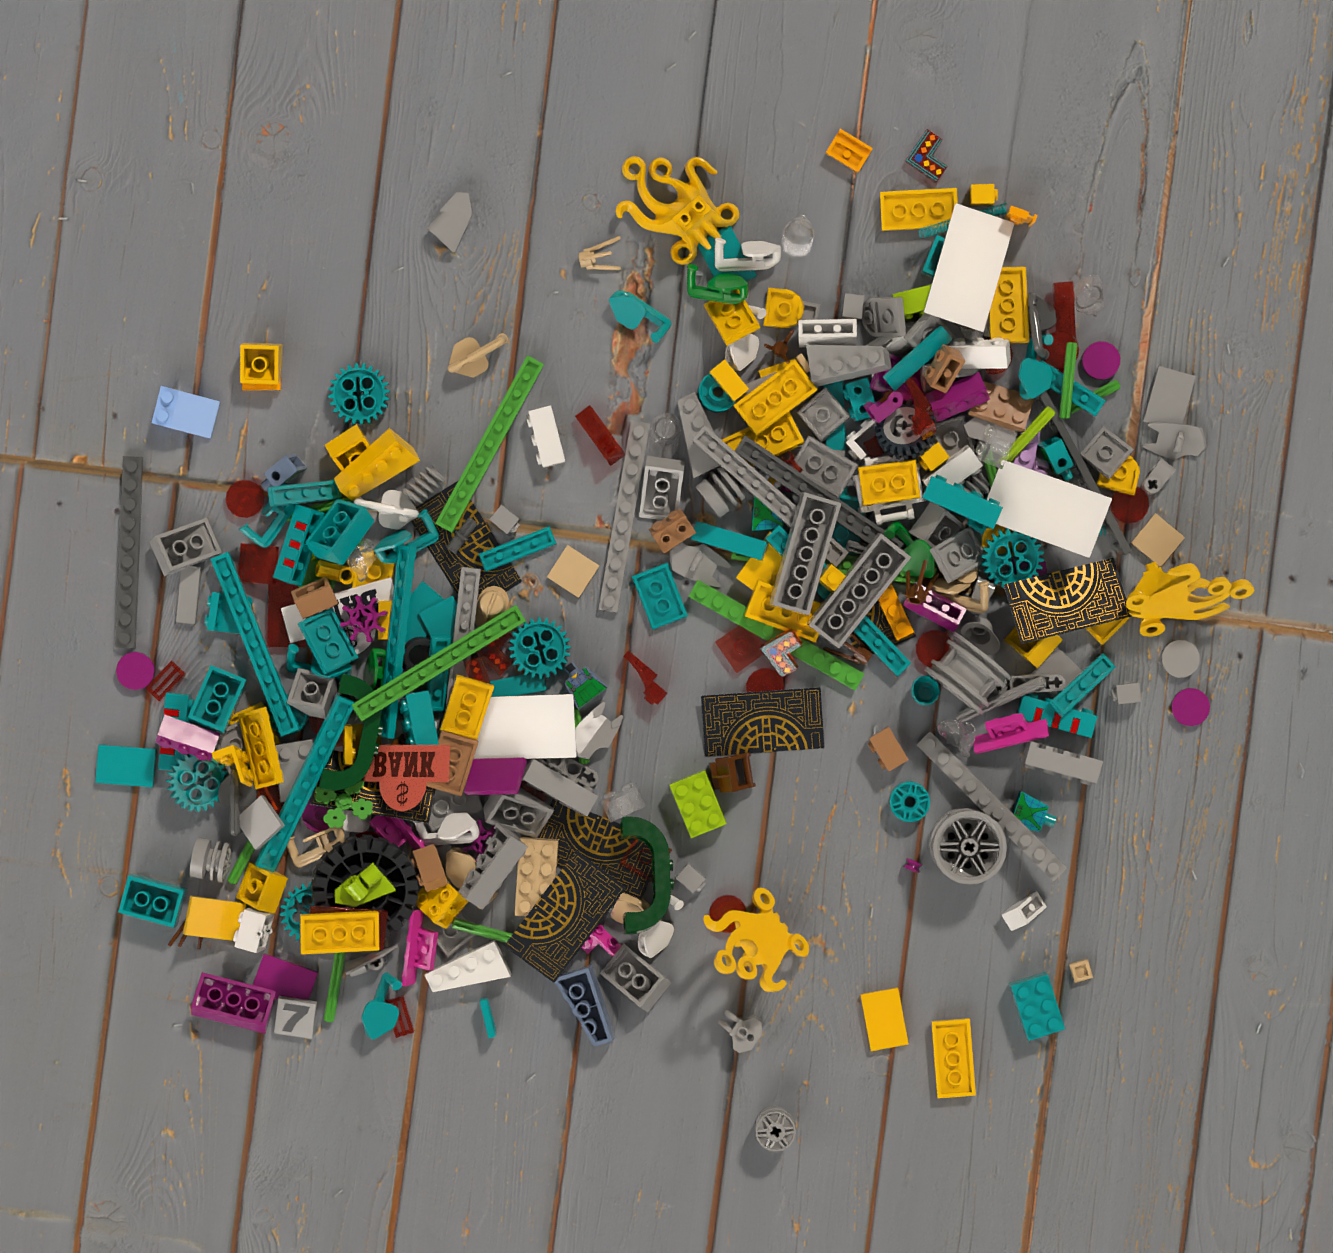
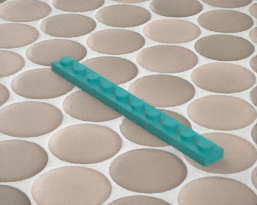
M778 525L765 540L783 557L789 535ZM818 583L816 593L825 600L831 592ZM865 615L854 629V632L896 676H899L911 662Z
M399 545L383 685L403 673V657L405 654L412 579L414 577L413 570L416 559V547ZM399 699L381 709L380 725H383L381 737L394 738Z
M230 552L210 559L281 737L300 730L292 707L287 703L288 697Z
M338 694L336 695L278 815L285 826L264 844L255 862L257 867L271 872L275 871L353 710L351 705L355 701Z

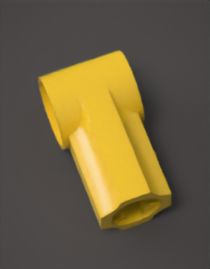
M319 560L316 565L315 576L327 577L330 580L350 584L355 579V572L346 565ZM344 570L349 571V576L346 579L341 578V573Z

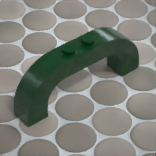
M346 674L341 676L338 693L350 695L360 700L374 691L360 678ZM381 710L364 720L358 754L354 764L343 771L323 769L319 788L327 790L346 789L358 783L366 775L371 766L373 755L377 756L379 744H376L377 736L381 737L383 725H380Z
M626 816L620 820L621 839H637L644 842L652 855V904L644 911L625 912L623 915L624 934H638L654 927L662 919L669 907L671 890H674V880L670 879V871H673V860H670L667 840L658 827L643 818Z

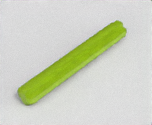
M1047 406L998 459L999 464L1002 460L1012 462L1053 418L1055 411L1051 407Z

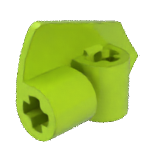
M372 862L360 874L351 876L335 889V903L356 907L394 892L395 888Z

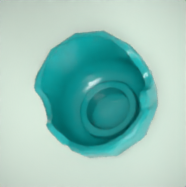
M929 675L919 676L911 686L912 698L920 705H931L939 697L940 689L938 682Z

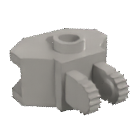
M726 1010L724 1014L729 1019L735 1021V1024L731 1027L723 1020H719L718 1024L732 1036L733 1049L738 1053L752 1050L762 1035L761 1019L756 1015L746 1018L737 1017L732 1012ZM749 1034L753 1035L752 1038H748L747 1036Z

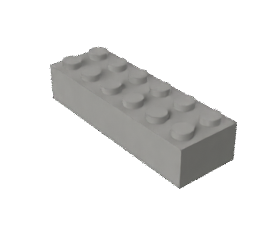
M801 492L770 598V605L805 615L810 614L841 503Z
M877 533L846 572V577L838 588L828 595L806 624L834 646L840 648L911 557L883 534Z

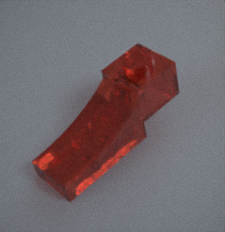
M1073 281L1053 283V306L1057 318L1055 324L1056 343L1076 341Z
M910 378L905 383L915 406V415L911 417L913 422L911 428L916 436L920 435L922 440H925L936 433L935 423L930 418L933 415L932 406L913 378Z
M591 405L575 415L610 466L626 455Z
M628 650L623 657L630 662L641 677L645 687L643 693L646 696L644 699L651 705L654 703L658 705L668 692L653 681L658 674Z

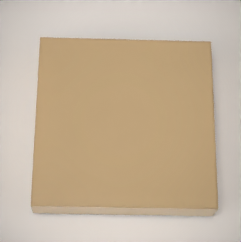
M1154 513L1130 543L1150 560L1157 562L1158 566L1161 567L1185 537Z
M567 545L547 578L579 598L596 573L599 565Z

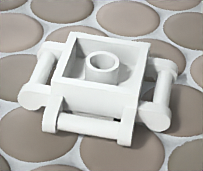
M889 455L871 459L866 457L864 458V465L871 466L904 461V458L901 456V459L898 460L895 455L893 458ZM916 463L920 498L862 506L859 474L853 475L852 481H855L860 507L858 512L866 513L873 511L877 526L895 520L914 519L912 504L927 501L922 498L923 490L919 474L920 464ZM906 506V511L886 515L880 514L882 509Z

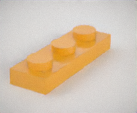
M891 583L880 596L878 602L896 640H899L914 633Z

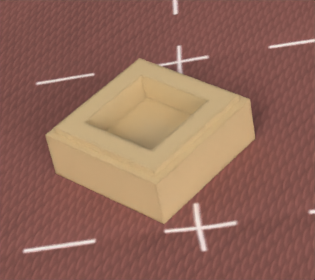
M801 353L795 360L804 372L808 374L810 372L809 364Z
M1088 959L1069 964L1074 983L1093 978Z

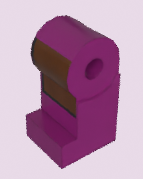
M888 390L876 403L868 401L863 407L874 422L880 423L902 405L903 396L899 392Z

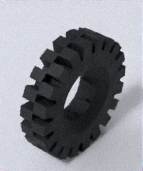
M356 835L348 837L346 842L341 843L339 841L332 845L333 849L330 852L326 851L322 855L321 863L317 864L313 873L315 876L311 881L314 906L318 914L378 911L379 937L381 936L384 939L391 936L390 931L394 929L398 931L404 926L402 923L404 919L409 920L413 913L412 906L416 905L418 899L416 890H419L418 880L415 876L416 872L405 853L387 839L379 836L378 838H373L372 835H362L361 838H357ZM372 862L395 888L394 892L383 895L380 901L375 905L371 904V907L360 908L359 905L354 907L335 903V889L354 874H359L360 871H363Z

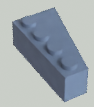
M592 964L561 974L555 981V984L559 987L562 996L567 1000L572 1008V1012L582 1024V1028L594 1047L613 1041L616 1036Z

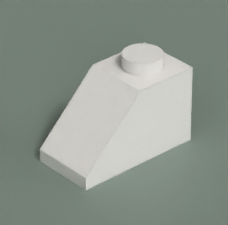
M1036 891L1012 905L1002 914V917L1010 930L1013 931L1027 925L1047 906Z

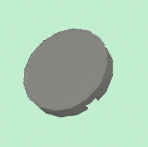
M1175 640L1164 647L1161 654L1162 666L1169 675L1177 678L1187 677L1197 670L1200 663V654L1197 647L1191 642Z

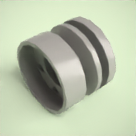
M722 467L717 469L722 476L720 479L712 473L713 484L704 479L695 487L719 518L729 511V507L726 504L728 500L735 506L738 504L733 496L737 495L741 501L745 499L740 485Z
M198 837L191 857L190 877L204 879L207 871H209L210 881H214L217 875L218 882L223 883L231 865V843L225 842L222 848V842L217 841L214 849H212L211 839Z
M771 1106L762 1110L756 1117V1138L762 1147L769 1151L777 1152L783 1151L792 1144L796 1130L794 1119L790 1112L782 1107ZM776 1126V1128L779 1129L778 1134L772 1132V1127Z

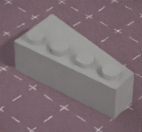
M806 345L811 381L818 386L892 369L889 351L883 346Z
M694 392L677 400L693 479L720 467L716 461L691 440L704 425L714 433Z
M1033 741L1026 742L1021 762L1025 764V768L1036 770V767L1042 768L1044 773L1054 775L1055 772L1060 773L1062 778L1073 780V777L1081 779L1080 783L1090 786L1092 782H1098L1103 761Z
M540 758L526 759L527 763L522 781L528 782L527 786L543 791V794L556 801L559 800L560 804L580 815L588 816L598 798L593 793L594 790L586 785L583 787L578 785V780L571 776L564 777L561 775L562 771L553 766L550 769L545 766L546 762Z
M498 822L494 827L496 829L492 838L489 837L485 843L488 846L484 854H479L476 859L475 870H470L459 890V893L466 900L482 910L491 901V897L502 886L504 879L513 871L515 864L523 857L528 848L513 832Z

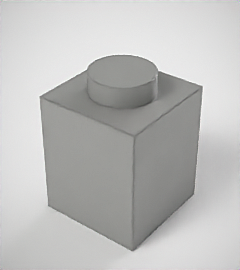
M845 293L841 318L861 320L864 295Z
M503 505L489 519L506 534L510 532L514 534L520 526L518 523L520 519Z
M1139 683L1114 685V689H1111L1112 700L1118 705L1141 702Z
M687 863L676 876V879L692 893L696 890L699 892L706 884L704 882L706 877L690 863Z

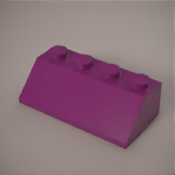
M202 972L191 1005V1015L266 1034L276 991Z

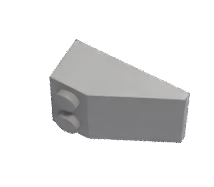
M647 456L639 517L663 520L672 511L679 510L685 461Z
M207 518L159 534L149 541L164 577L222 553Z
M312 739L275 745L284 780L283 783L278 784L280 802H285L313 745Z
M521 787L518 794L490 795L483 807L486 823L496 825L498 822L509 830L535 838L538 837L554 812V808Z
M624 943L600 973L635 1004L647 1012L650 1011L672 983Z

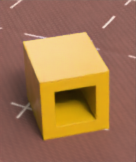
M971 184L969 187L970 206H993L995 201L998 200V189H994V184Z
M937 442L928 451L926 450L922 456H919L920 461L918 462L925 471L928 469L931 472L950 457L940 443Z
M827 564L821 573L819 583L832 592L838 588L846 575L832 564Z

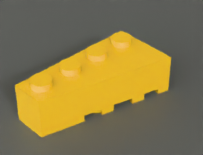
M389 428L342 470L334 480L340 492L353 501L419 462L420 459L415 449Z

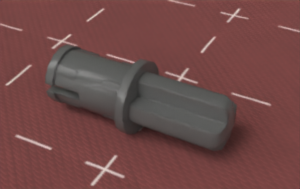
M468 518L459 531H455V536L446 547L456 554L462 544L469 540L468 536L476 527V521Z
M848 540L845 548L848 552L861 555L868 546V543L864 542L862 544Z

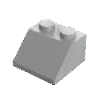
M930 502L909 533L917 539L926 541L933 548L962 531L965 525L944 508Z
M298 668L287 703L308 716L325 719L338 688L336 678L319 677L310 670Z

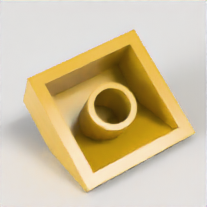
M240 344V383L279 384L283 363V344Z
M356 424L326 443L325 447L333 461L342 471L371 444Z
M1017 627L1004 639L1007 644L1037 669L1063 640L1059 635L1022 644Z
M249 862L236 898L257 910L275 914L288 878L276 871L271 872L257 867L255 863Z

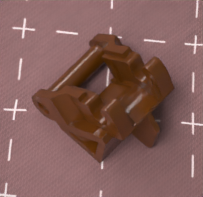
M747 752L715 758V762H709L713 790L720 789V793L756 787L755 782L753 783L749 759L751 753ZM742 758L746 784H739L736 770L737 759Z

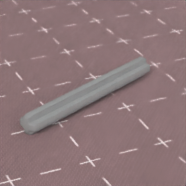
M1040 676L987 700L990 706L988 708L984 706L982 711L985 713L1044 687L1045 682ZM967 708L956 713L955 716L957 721L962 723L980 714L971 708Z

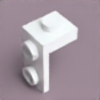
M870 418L860 425L862 427L857 433L853 431L846 437L848 440L846 446L850 449L848 453L854 460L859 459L860 462L867 455L855 441L876 423Z

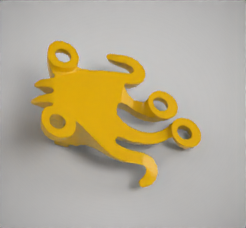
M637 156L629 157L623 162L622 173L629 180H637V188L641 199L656 216L653 220L649 219L633 202L627 200L620 202L616 206V215L618 218H622L623 213L627 211L646 230L680 236L682 239L674 243L670 250L674 262L681 265L691 263L697 256L698 243L708 250L711 249L707 236H712L714 239L721 238L716 228L732 226L739 219L740 213L734 204L724 203L716 207L709 198L705 187L695 172V167L701 166L713 175H716L718 172L705 159L692 157L687 161L685 172L689 179L688 183L670 177L672 165L669 160L659 157L650 163L649 174L652 179L657 182L670 184L677 191V199L671 204H665L654 199L646 188V164L643 159ZM632 164L640 166V171L636 175L629 172V167ZM659 165H664L667 168L666 175H658L656 168ZM723 210H731L733 216L730 219L722 218L721 213ZM685 247L690 253L688 257L682 259L679 257L678 251L680 248Z
M1152 562L1145 565L1146 572H1143V576L1136 588L1128 595L1126 607L1130 610L1128 611L1130 615L1141 618L1140 634L1153 637L1163 633L1166 629L1165 625L1160 621L1161 618L1184 620L1207 618L1229 609L1230 605L1227 603H1217L1225 600L1230 595L1234 599H1244L1251 596L1255 590L1253 585L1246 579H1239L1230 583L1226 577H1217L1211 582L1200 578L1201 573L1199 569L1192 563L1179 565L1165 573L1161 567H1158L1157 562ZM1197 588H1205L1212 596L1200 597L1190 593Z
M757 888L752 894L754 905L760 909L758 914L732 910L725 913L719 921H713L709 915H704L703 921L706 928L713 932L723 931L732 922H735L736 929L729 936L724 950H719L715 955L714 966L721 974H730L736 969L737 974L741 978L750 980L757 976L756 965L761 964L764 970L759 984L766 992H777L787 985L785 980L774 983L772 976L788 950H791L798 957H805L809 954V945L805 938L797 933H788V926L780 922V916L777 912L773 913L775 899L771 892L765 888ZM734 946L737 948L741 946L745 952L743 957H740L736 963L732 956ZM722 957H725L726 965L723 963ZM749 966L750 972H747L744 967Z

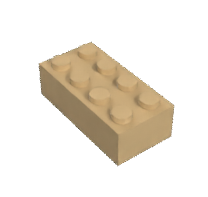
M520 837V840L528 848L523 857L518 860L515 916H527L557 876L559 839Z

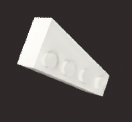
M493 940L434 968V970L427 971L425 977L432 992L511 977L512 973L496 940Z

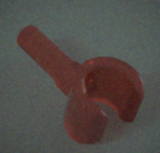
M787 451L790 454V459L786 460L782 457V460L791 464L801 473L803 469L794 460V454Z

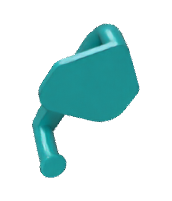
M619 290L614 292L609 298V303L616 320L625 327L636 329L643 317L658 325L660 328L651 334V340L654 343H658L672 325L669 318L632 293Z
M1051 334L1042 335L1043 344L1049 346L1053 343L1054 339ZM1032 338L1028 343L1026 356L1020 364L1018 374L1020 379V396L1026 400L1033 399L1048 390L1053 376L1049 365L1036 360L1037 353L1034 350Z
M268 501L261 514L268 517L274 511L277 515L263 535L260 536L248 526V523L241 526L239 531H242L245 536L260 547L266 548L272 543L292 515L296 504L270 507Z
M427 509L421 511L418 518L423 520L428 532L405 544L416 547V552L436 542L439 538L438 531L430 515L427 513ZM402 529L383 538L374 548L378 559L383 563H397L399 545H404V542L412 537L411 533ZM392 548L394 552L386 556L384 550Z
M289 644L286 669L291 673L296 674L298 668L310 670L319 677L328 679L335 677L337 682L341 681L342 674L351 675L352 666L349 663L324 675L315 657L312 665L295 661V655L299 651L298 646L295 644Z
M387 972L382 975L374 999L365 1005L361 1016L365 1034L372 1040L393 1029L399 1016V1009L393 1004L384 1002L390 985L392 990H399L402 987V983Z

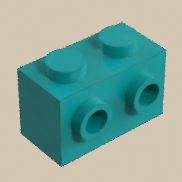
M868 378L845 384V389L842 390L845 401L849 400L851 407L848 408L850 418H854L855 422L871 418L863 407L868 401L875 403L872 390L869 388Z

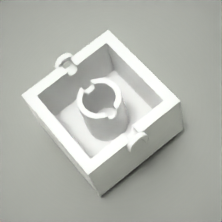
M253 907L244 909V912L240 913L238 920L240 923L239 931L236 930L234 934V947L254 953L265 950L269 934L273 932L271 927L275 914L260 911Z

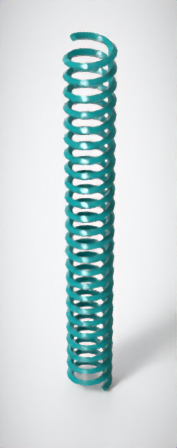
M1007 203L986 208V210L983 209L980 212L984 213L985 211L986 214L995 217L996 214L997 216L1003 215V212L1004 214L1007 213L1004 206ZM950 219L920 228V238H922L921 230H923L924 238L930 237V234L931 236L937 235V232L939 234L941 232L944 233V230L947 232Z

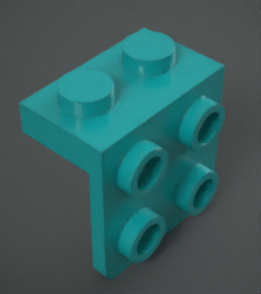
M212 592V596L209 595L207 607H210L209 615L206 614L205 617L207 630L240 634L224 593ZM248 597V600L252 607L253 599L251 597Z

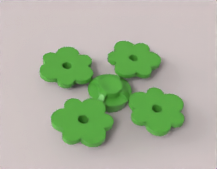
M360 780L354 786L346 788V794H340L339 796L336 795L335 790L319 787L315 789L316 801H323L324 804H328L330 801L335 800V804L338 807L334 810L329 809L323 818L330 828L343 827L346 820V815L343 814V811L350 809V807L353 810V815L358 816L361 820H365L368 815H372L373 804L371 801H365L361 798L358 802H353L350 796L353 793H360V788L364 787L363 780Z

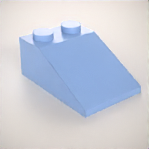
M161 386L151 423L211 439L220 401Z

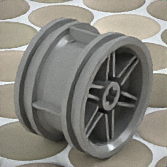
M954 632L952 634L954 639L952 641L948 639L946 642L949 645L947 653L940 661L932 659L931 664L933 665L931 668L926 667L924 670L978 714L983 715L982 708L990 706L987 702L988 696L996 686L1004 688L1006 686L1004 681L1006 679L1010 681L1012 677L980 649Z
M957 808L944 814L933 826L929 840L930 854L934 863L947 877L962 884H978L989 880L999 871L1006 858L1007 844L1003 830L990 816L974 808ZM966 823L971 824L972 827L970 830H966L964 828V825ZM951 832L955 835L952 840L948 839V834ZM982 833H987L988 839L983 840L981 838ZM966 842H969L970 844L973 843V846H971V851L967 849L964 850V847H966ZM949 852H954L955 856L953 859L948 858ZM982 852L988 853L987 859L981 858ZM966 861L971 863V868L966 869L964 867Z

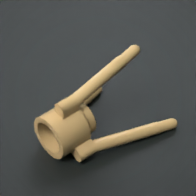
M618 236L591 248L583 249L584 252H579L581 268L586 267L587 270H621L619 266L593 265L596 263V258L611 255V251L597 254L592 252L620 240L621 237Z

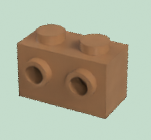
M943 344L941 349L936 352L932 364L925 371L924 377L929 386L947 393L964 365L965 359L959 350Z
M681 509L672 511L668 517L662 521L655 522L648 529L663 553H666L696 533Z
M327 577L291 591L302 619L312 617L316 613L330 609L338 604Z
M888 726L868 738L870 742L867 744L872 753L877 752L880 757L877 761L883 770L886 768L889 772L908 761L907 756Z
M435 844L414 850L415 858L411 860L414 869H419L420 875H417L420 886L424 885L426 892L448 885Z

